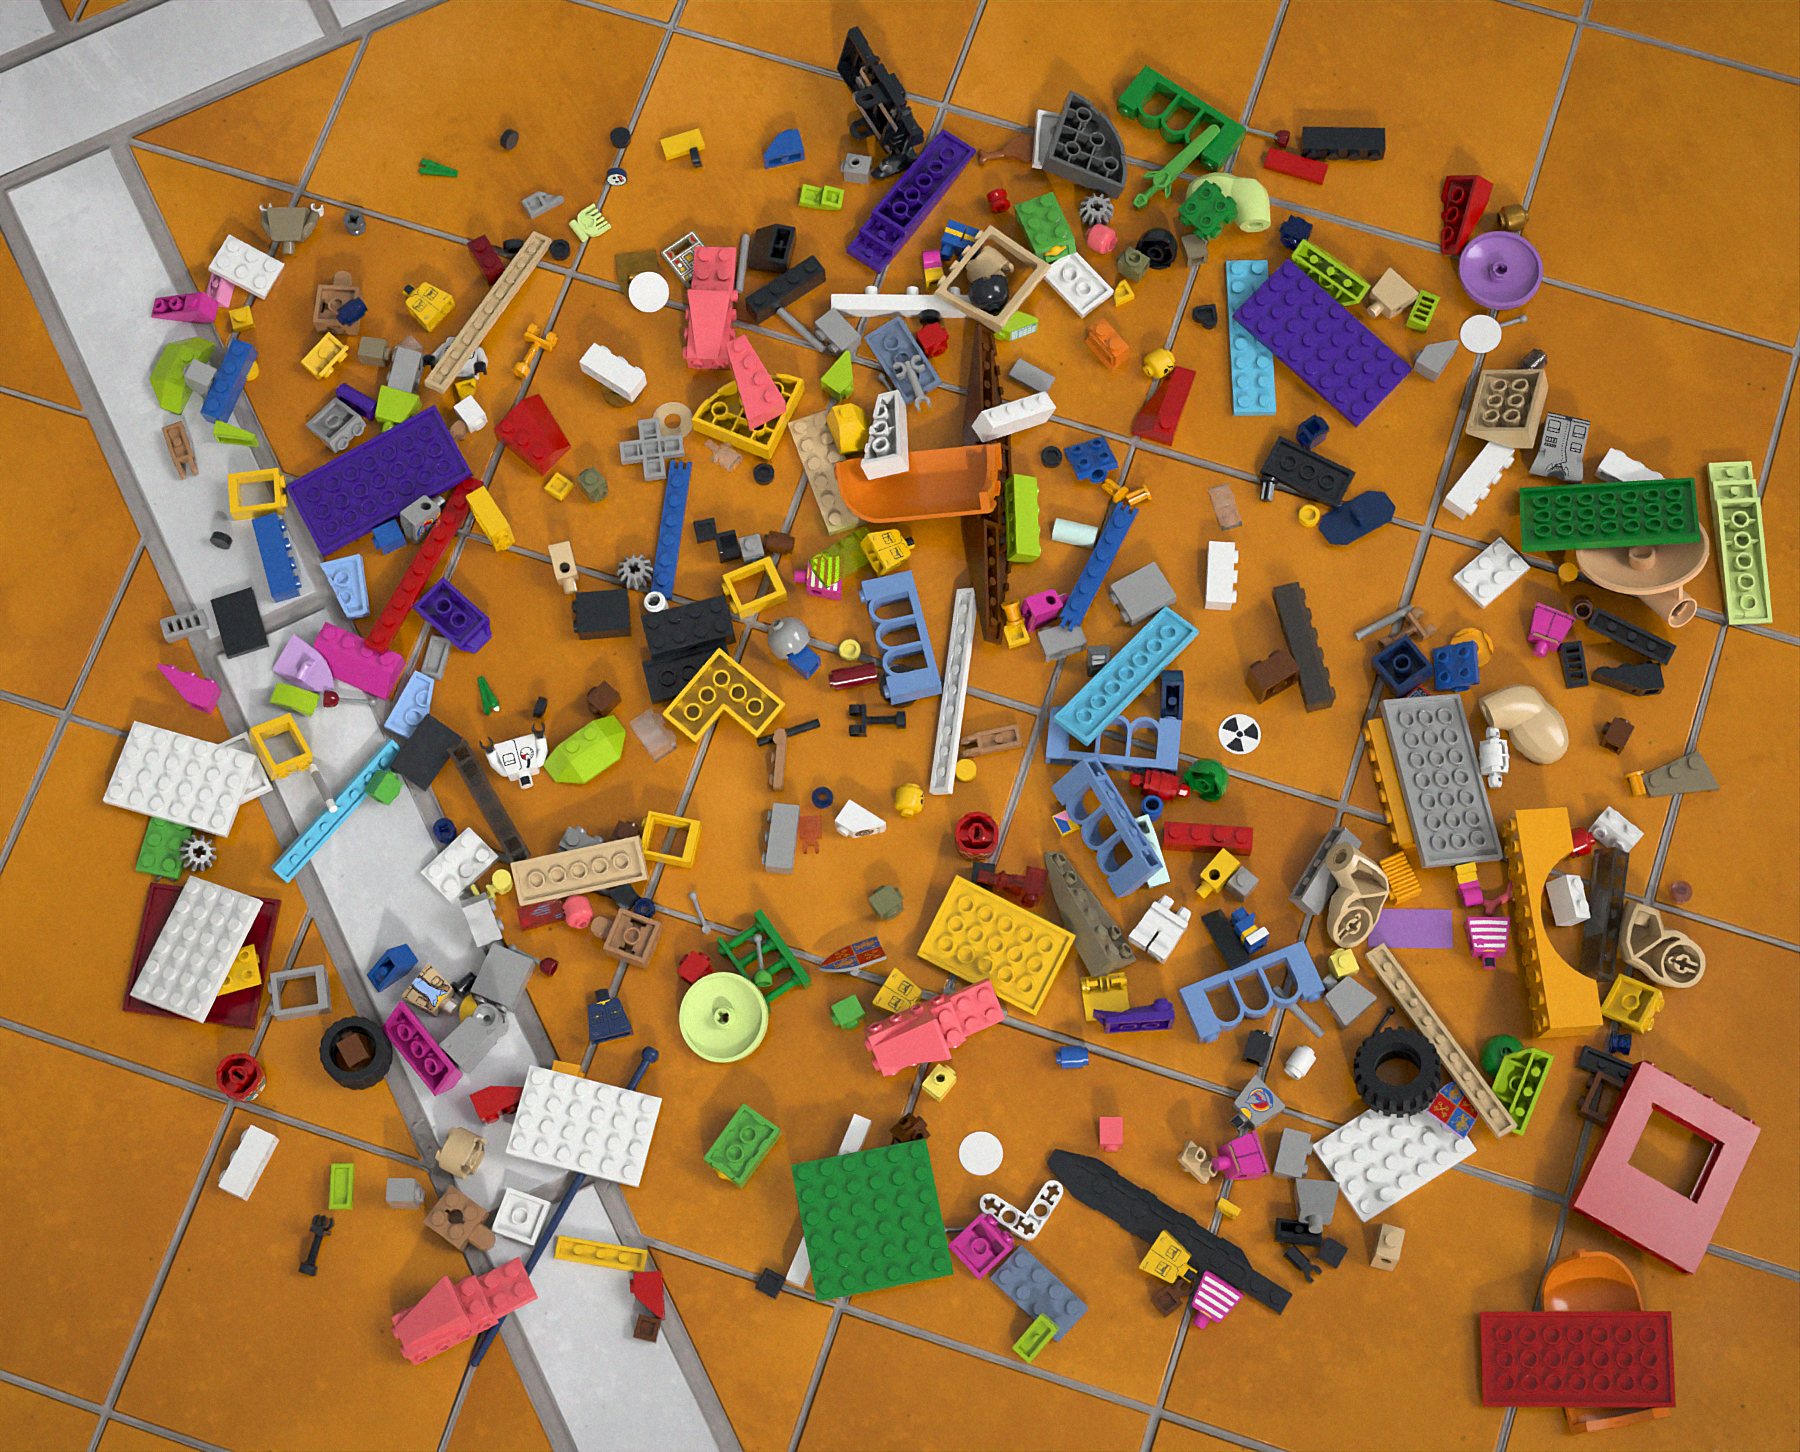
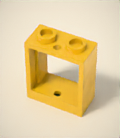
M279 468L228 474L230 514L234 521L259 518L273 513H277L278 516L285 515V507H288V500L283 488L287 484L286 477L281 474ZM274 480V503L242 506L241 484Z
M482 486L466 495L471 513L495 550L498 552L511 547L515 539L510 525L486 488Z
M770 556L722 575L724 581L721 584L725 596H730L732 600L729 602L733 614L738 613L740 620L787 601V592ZM765 570L774 592L741 605L732 583Z
M290 713L250 728L248 738L271 781L284 779L295 771H304L312 764L313 754ZM289 731L302 755L276 765L263 741Z
M649 811L648 817L643 818L641 827L644 830L643 836L640 838L644 858L646 860L692 869L702 830L701 822ZM655 824L689 830L682 858L648 851Z

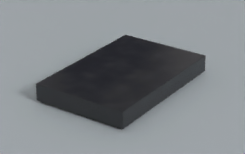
M252 587L210 600L228 659L269 647Z
M427 713L389 767L423 791H426L463 737Z

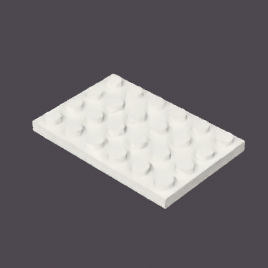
M134 721L103 801L110 805L228 838L258 757L250 753Z
M190 875L130 995L136 999L204 1023L263 902L257 898Z
M530 1065L505 1153L639 1188L662 1098Z
M1428 1108L1423 1111L1418 1109L1417 1114L1409 1116V1113L1403 1114L1404 1118H1397V1114H1391L1390 1117L1383 1116V1111L1379 1110L1376 1113L1369 1109L1315 1143L1312 1149L1333 1181L1340 1182L1339 1190L1362 1224H1364L1475 1153L1477 1150L1466 1135L1463 1140L1426 1113Z

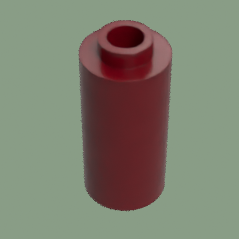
M874 662L831 670L832 674L828 675L830 688L835 687V691L878 683Z

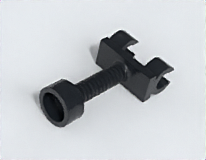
M866 704L849 705L850 716H862V726H849V736L867 737V725L894 724L897 729H906V711H897L896 715L891 717L867 716Z
M316 1215L313 1218V1227L310 1228V1231L315 1233V1238H313L308 1258L305 1262H301L298 1272L316 1276L319 1267L315 1265V1259H317L323 1237L331 1235L332 1231L329 1230L335 1224L333 1217L330 1219V1224L328 1217H325L326 1215L321 1217Z

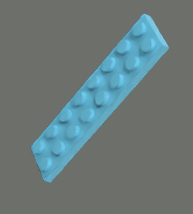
M1268 260L1226 261L1233 416L1275 415L1273 353L1232 318V315L1268 279Z
M1165 606L1054 716V722L1085 746H1088L1198 636L1199 630Z

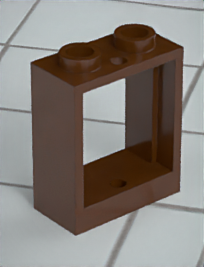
M1598 1071L1594 1076H1589L1585 1085L1588 1088L1585 1096H1580L1576 1107L1579 1108L1577 1116L1604 1128L1608 1117L1588 1108L1596 1089L1601 1082L1621 1092L1625 1083Z

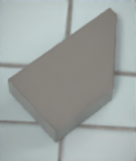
M541 191L521 200L531 219L565 202L563 196H553Z

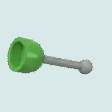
M755 934L753 940L756 942L759 970L755 973L754 984L757 987H768L772 985V976L769 971L764 970L760 943L762 936Z

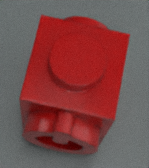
M938 322L927 324L916 332V342L926 357L931 356L934 358L940 356L948 349V332L944 327L941 328Z
M692 950L689 955L685 954L679 963L681 966L676 972L679 978L692 986L701 978L713 974L714 969L707 955L702 952L697 954Z

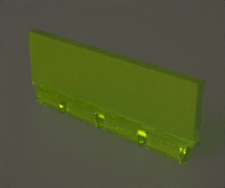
M865 526L809 559V564L812 566L811 570L826 589L869 563L860 543L867 534L873 532H869Z

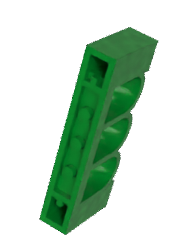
M1145 65L1117 101V111L1123 117H1128L1131 120L1137 117L1139 124L1147 129L1156 130L1160 128V134L1166 142L1178 145L1183 143L1184 149L1191 143L1189 138L1203 121L1210 126L1212 124L1218 125L1220 128L1219 133L1195 158L1201 159L1200 164L1206 170L1213 171L1214 173L1220 171L1245 139V127ZM1156 92L1172 101L1160 115L1151 116L1143 111L1145 105ZM1179 107L1195 116L1190 124L1180 131H1174L1166 125Z

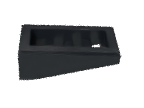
M1582 641L1561 643L1558 647V653L1566 688L1572 689L1588 686L1589 682ZM1577 658L1578 660L1575 662H1568L1569 659ZM1579 667L1580 669L1576 671H1569V668ZM1581 675L1582 679L1571 680V677Z

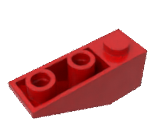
M488 1086L469 1096L480 1121L483 1124H492L500 1119L499 1116L517 1112L524 1087Z

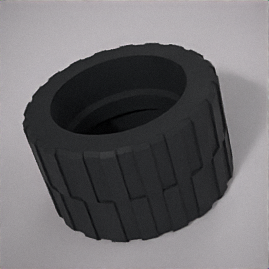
M357 1016L345 1017L333 1023L326 1030L319 1047L320 1060L326 1072L341 1086L352 1090H363L373 1087L376 1083L383 1080L390 1070L393 1050L389 1039L375 1022L365 1017ZM351 1031L370 1036L376 1044V1054L373 1061L366 1068L357 1072L342 1070L336 1061L339 1049L336 1043L341 1041V1036Z

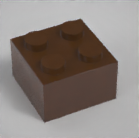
M1287 648L1282 651L1275 650L1268 656V659L1263 662L1261 660L1256 661L1250 666L1246 685L1260 705L1295 685L1300 668Z

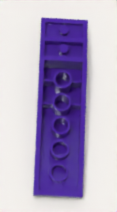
M943 129L872 210L871 217L860 228L859 235L848 246L846 253L878 274H881L948 191L974 156L976 149Z

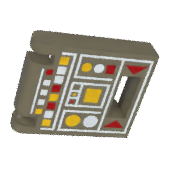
M694 230L660 252V257L686 290L691 288L689 282L693 281L695 246L707 247ZM688 242L690 247L675 256L673 252Z

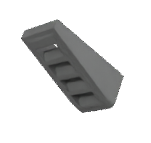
M1110 646L1088 647L1086 658L1088 677H1094L1109 662Z

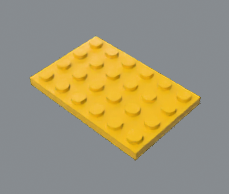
M956 875L917 955L973 984L989 978L996 996L1037 1016L1077 935Z

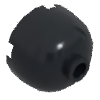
M1152 228L1141 235L1135 250L1150 258L1149 268L1161 270L1170 267L1171 263L1175 261L1178 243L1174 235L1168 230Z
M996 274L990 275L991 279L984 280L983 277L978 278L967 287L968 297L972 305L989 314L999 312L1000 308L1007 303L1010 295L1006 277Z

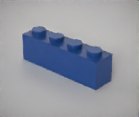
M233 338L200 411L207 422L215 424V421L219 420L228 423L247 380L246 377L258 356L252 344Z
M277 513L252 519L269 589L275 603L300 596L299 588H302L299 576H295L293 570L297 569L294 557H290L289 550H292L290 540L284 536V531H287L284 519H279Z

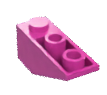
M204 292L155 298L151 317L198 324L214 322L219 303Z
M158 663V669L191 708L210 715L212 714L222 693L216 681L209 678L203 680L197 678L198 676L190 671L183 673L171 664L164 666Z

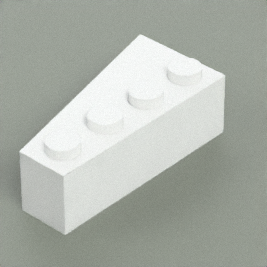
M899 390L878 394L873 413V425L869 429V441L864 449L865 457L861 461V467L868 480L909 471L906 404Z

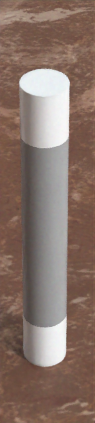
M310 764L308 770L327 808L331 813L337 811L338 808L316 764Z

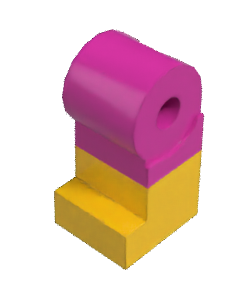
M939 249L922 251L926 290L938 289L939 287L936 284L930 282H937L944 275Z
M1475 862L1455 866L1452 871L1458 895L1464 908L1483 904Z

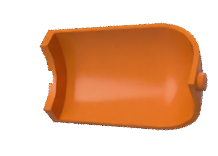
M1001 443L908 452L909 471L868 480L861 467V461L864 457L835 463L836 467H834V476L838 481L839 492L844 503L856 516L869 522L888 523L991 513L995 509L997 503L994 498L1000 494L1001 481H997L998 470H1002Z
M1585 1248L1574 1250L1571 1256L1555 1262L1543 1280L1541 1288L1542 1311H1645L1641 1294L1633 1275L1623 1262L1606 1252H1586ZM1565 1407L1571 1436L1598 1432L1607 1428L1615 1429L1630 1426L1633 1423L1649 1422L1671 1416L1669 1408Z

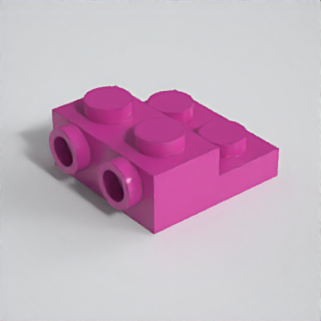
M984 1212L948 1245L979 1280L1015 1247L1012 1243L1014 1241L1012 1235L1006 1230L1002 1232L996 1226L998 1224L997 1219L992 1214L986 1215Z

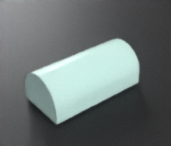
M1056 518L1052 540L1093 549L1098 527Z

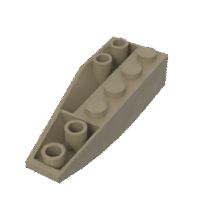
M1047 851L1044 855L1057 907L1067 931L1077 935L1073 944L1091 976H1107L1134 963L1136 958L1132 953L1131 947L1125 941L1121 929L1116 925L1061 851Z

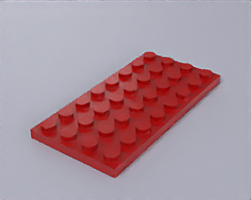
M1671 1311L1480 1312L1483 1407L1676 1408Z

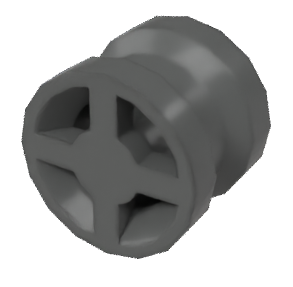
M351 210L344 215L343 222L350 235L359 236L365 232L366 223L359 211Z

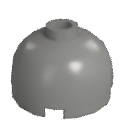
M779 618L771 624L767 635L768 646L778 659H787V654L793 652L795 655L806 646L810 640L808 633L811 632L797 618Z

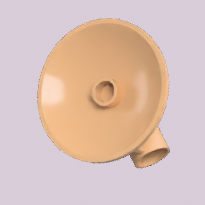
M1699 522L1700 542L1575 549L1576 559L1580 569L1593 582L1615 592L1636 595L1671 627L1676 628L1689 622L1696 612L1697 602L1683 590V585L1693 579L1705 566L1709 556V538L1704 527Z

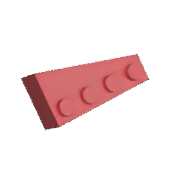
M745 334L726 343L727 355L749 431L787 412L783 396Z

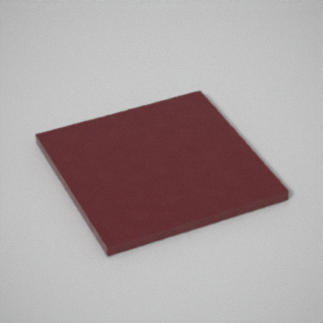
M152 882L150 884L122 1011L198 1022L136 999L130 995L184 888L182 886ZM251 896L261 900L263 904L241 948L254 944L256 954H258L260 960L258 967L262 984L220 996L217 995L204 1023L255 1030L281 900Z

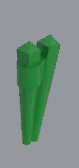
M424 158L421 160V163L426 168L421 167L418 170L422 175L458 176L457 170Z
M484 676L477 678L484 713L489 716L492 713V707L495 711H499L501 707Z

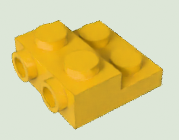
M1619 973L1601 1007V1014L1620 1022L1622 1027L1643 1035L1645 1030H1651L1654 1024V1018L1652 1017L1655 1011L1660 1012L1662 1010L1664 999H1662L1661 990Z

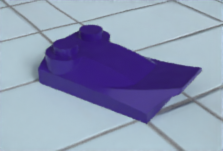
M444 577L413 606V609L423 620L432 625L459 650L475 654L492 637L490 619Z
M1156 999L1149 1006L1136 1007L1123 1012L1093 1009L1092 1014L1093 1018L1098 1020L1104 1027L1105 1034L1172 1029L1175 1020L1173 1004L1168 1002L1167 999Z

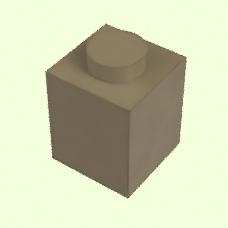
M1193 232L1181 237L1180 249L1187 268L1207 263L1208 251L1204 239L1200 240Z
M362 336L357 356L361 364L385 367L387 360L391 358V348H389L385 339Z

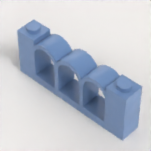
M912 571L862 581V590H858L861 603L865 602L867 610L869 609L870 622L876 629V646L879 653L883 656V674L886 678V685L883 686L885 698H890L891 705L942 694V684ZM909 600L912 611L910 615L888 620L880 619L875 615V611L882 606ZM916 627L919 641L899 646H888L881 641L890 632ZM923 653L926 668L905 673H895L888 668L889 664L896 659Z
M1064 706L1051 707L1046 764L1075 766L1082 759L1097 756L1106 770L1145 773L1146 769H1153L1176 775L1181 720H1177V718L1172 716L1160 718L1158 723L1153 718L1139 717L1130 724L1128 719L1118 715L1109 724L1120 726L1126 733L1125 756L1099 754L1101 733L1096 737L1094 753L1068 751L1070 733L1054 722V716ZM1148 728L1155 733L1157 738L1155 759L1130 757L1131 737L1135 730Z
M1097 756L1082 759L1051 787L1061 805H1066L1069 818L1074 823L1082 825L1081 836L1088 848L1098 850V866L1104 874L1110 876L1106 880L1117 898L1132 894L1164 867ZM1092 788L1102 805L1088 815L1083 807V798ZM1108 814L1117 831L1104 841L1099 834L1098 826L1100 820ZM1123 840L1133 857L1120 867L1115 861L1114 849Z
M1304 941L1250 961V963L1234 970H1227L1179 989L1178 996L1198 1042L1205 1041L1208 1044L1216 1041L1221 1031L1226 1032L1237 1028L1243 1016L1251 1020L1262 1019L1269 1013L1272 1005L1285 1009L1295 1004L1299 998L1302 1003L1305 1001H1309V1003L1315 1002L1322 998L1321 995H1323L1325 988ZM1285 963L1294 983L1296 994L1289 999L1277 997L1272 991L1263 970ZM1256 974L1267 999V1006L1257 1011L1246 1007L1235 984V981ZM1227 985L1237 1007L1238 1017L1230 1022L1218 1019L1206 996L1207 992Z

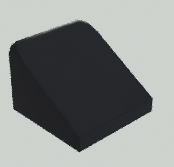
M629 883L618 885L609 893L617 906L625 910H630L642 900Z

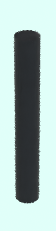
M815 719L785 729L788 738L821 726L819 720ZM774 734L756 739L758 746L761 747L773 743Z

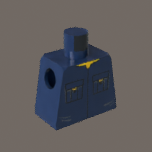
M608 989L595 991L597 1002L588 1005L589 1038L592 1045L634 1035L620 999H610Z

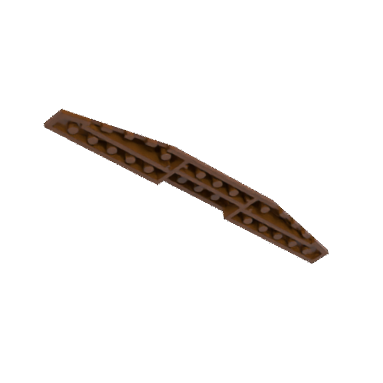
M977 324L975 325L963 423V446L1001 443L1002 470H998L997 481H1001L999 496L994 498L997 503L995 509L991 513L965 515L966 549L983 640L1001 645L1005 620L1002 619L1005 610L1002 609L1001 604L1006 602L1005 593L1009 591L1007 577L1012 569V564L1007 561L1004 481L1012 476L1011 434L983 443L972 428L973 423L982 411L1003 405L1001 395L1004 394L1003 387L999 386L998 376L1001 375L1000 367L995 363L997 350L994 332L985 326Z

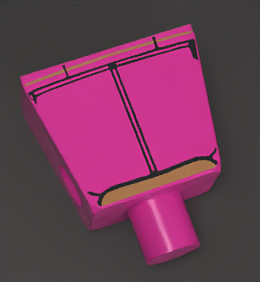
M1050 589L1025 598L1020 611L1021 615L1025 617L1024 625L1027 633L1057 620L1069 596L1066 593L1058 596L1054 589Z
M1537 602L1532 612L1527 637L1528 642L1535 644L1532 652L1533 655L1544 658L1547 650L1556 652L1576 617Z
M1256 1131L1223 1145L1217 1150L1219 1156L1212 1159L1214 1170H1224L1228 1180L1259 1179L1270 1172Z

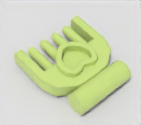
M594 203L578 214V223L576 220H572L569 223V226L582 242H585L589 238L588 236H600L611 228L607 221L596 226L604 220V217L596 220L601 216V213L592 216L598 212V209H595Z

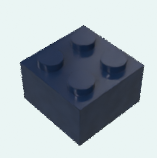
M1407 634L1371 659L1372 669L1397 699L1404 697L1433 676L1432 664Z

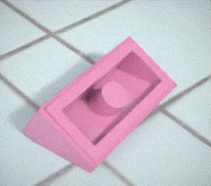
M212 272L206 294L219 303L218 307L227 308L230 305L235 284Z

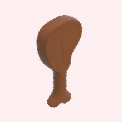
M1031 135L1018 136L1012 139L1003 150L985 152L979 149L978 155L980 158L978 159V164L984 166L990 160L1001 158L1008 160L1016 159L1023 164H1032L1034 137Z

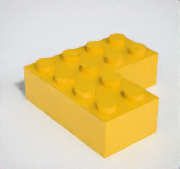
M718 648L662 715L695 744L698 743L724 711L758 739L784 709L786 704Z

